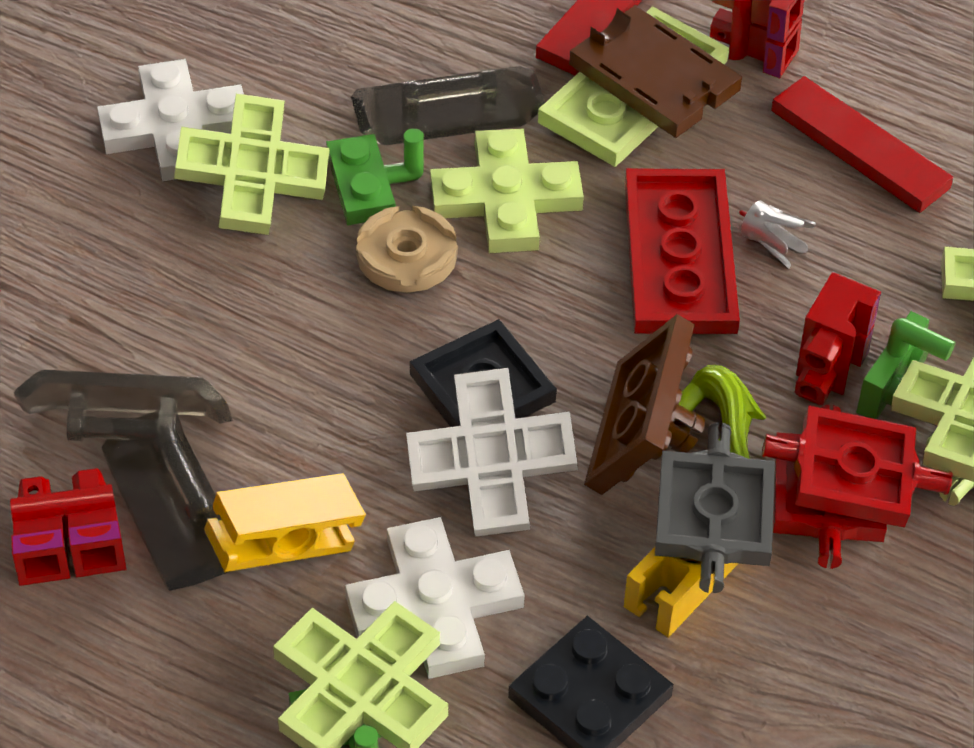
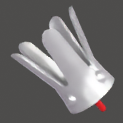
M757 201L748 212L739 211V214L745 217L741 226L742 236L760 242L788 269H790L791 264L783 256L788 252V248L798 253H806L808 251V246L804 241L780 225L794 229L801 227L814 228L815 222L785 214L771 205L768 206L763 201Z

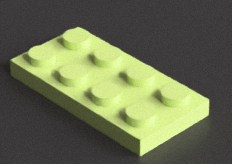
M653 6L647 11L648 14L721 63L725 64L728 61L729 47ZM581 72L574 76L538 109L539 124L614 167L622 162L658 128L656 124Z

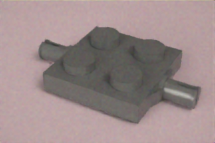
M719 422L709 425L707 429V450L693 453L662 451L655 556L701 561L699 588L709 593L711 574H713L712 593H718L724 589V564L739 563L770 566L772 556L775 461L749 459L730 452L731 427L722 423L719 441Z

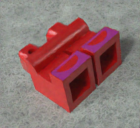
M712 0L713 3L732 9L731 12L720 8L710 25V38L730 45L728 59L741 60L746 56L764 62L763 73L780 79L799 51L804 0Z
M835 272L831 273L805 317L796 376L799 377L796 381L794 393L797 396L818 405L825 403L831 391L844 396L850 363L861 367L869 354L881 291Z
M94 468L77 471L72 476L73 490L53 493L49 479L42 476L21 479L18 497L10 499L13 521V535H11L12 556L19 586L71 579L66 541L68 537L76 578L127 570L112 484L106 485L101 470ZM31 491H38L35 494H29Z

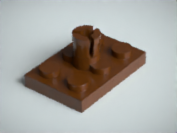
M676 314L617 362L584 482L585 486L603 495L620 481L627 482L636 470L650 459L656 460L660 458L662 451H666L668 446H671V449L676 452L688 453L698 442L699 439L689 433L691 430L696 433L703 432L705 426L704 417L679 405L682 397V390L679 388L682 373L692 357V349L689 345L695 324Z

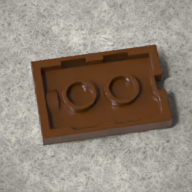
M636 5L626 12H622L617 8L612 22L605 30L599 32L591 27L590 37L570 50L569 65L674 138L679 137L702 120L703 108L706 105L716 109L741 90V75Z

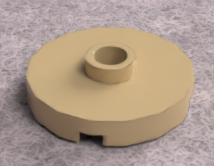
M399 206L386 208L370 216L359 229L356 256L360 270L372 283L387 290L406 293L428 290L443 282L455 268L458 246L454 228L442 215L430 209L412 206V211H399Z

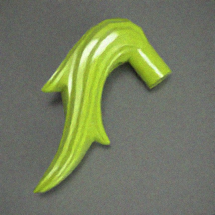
M716 364L707 365L698 370L691 382L684 388L679 405L692 412L704 398L715 402L720 408L722 423L731 427L730 452L751 459L748 450V431L752 419L765 420L766 416L735 373L724 366Z

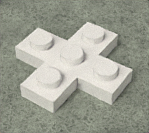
M186 59L138 66L144 99L97 107L106 154L155 147L162 181L174 180L181 127L230 134L236 93L244 94L241 84L193 92Z
M508 368L456 374L454 378L461 426L406 433L413 490L415 492L468 485L475 537L530 530L523 477L577 470L570 412L515 419Z
M441 517L387 528V542L397 574L345 585L346 600L357 638L396 601L440 632V645L424 661L428 679L484 667L485 654L474 619L524 608L525 595L510 550L455 561Z

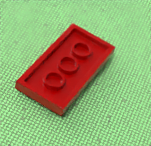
M626 168L625 195L634 334H653L676 314L695 324L692 334H738L740 316L725 169Z

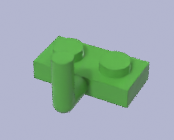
M409 129L404 133V162L389 165L383 164L375 134L326 141L327 148H329L328 161L347 226L365 223L370 216L386 208L396 207L390 184L418 180L423 175L424 135L418 129Z
M910 311L906 318L896 319L892 323L887 346L863 379L856 413L864 417L877 419L887 404L892 406L893 394L912 360L924 363L929 353L947 361L954 350L956 342L929 330L930 319Z

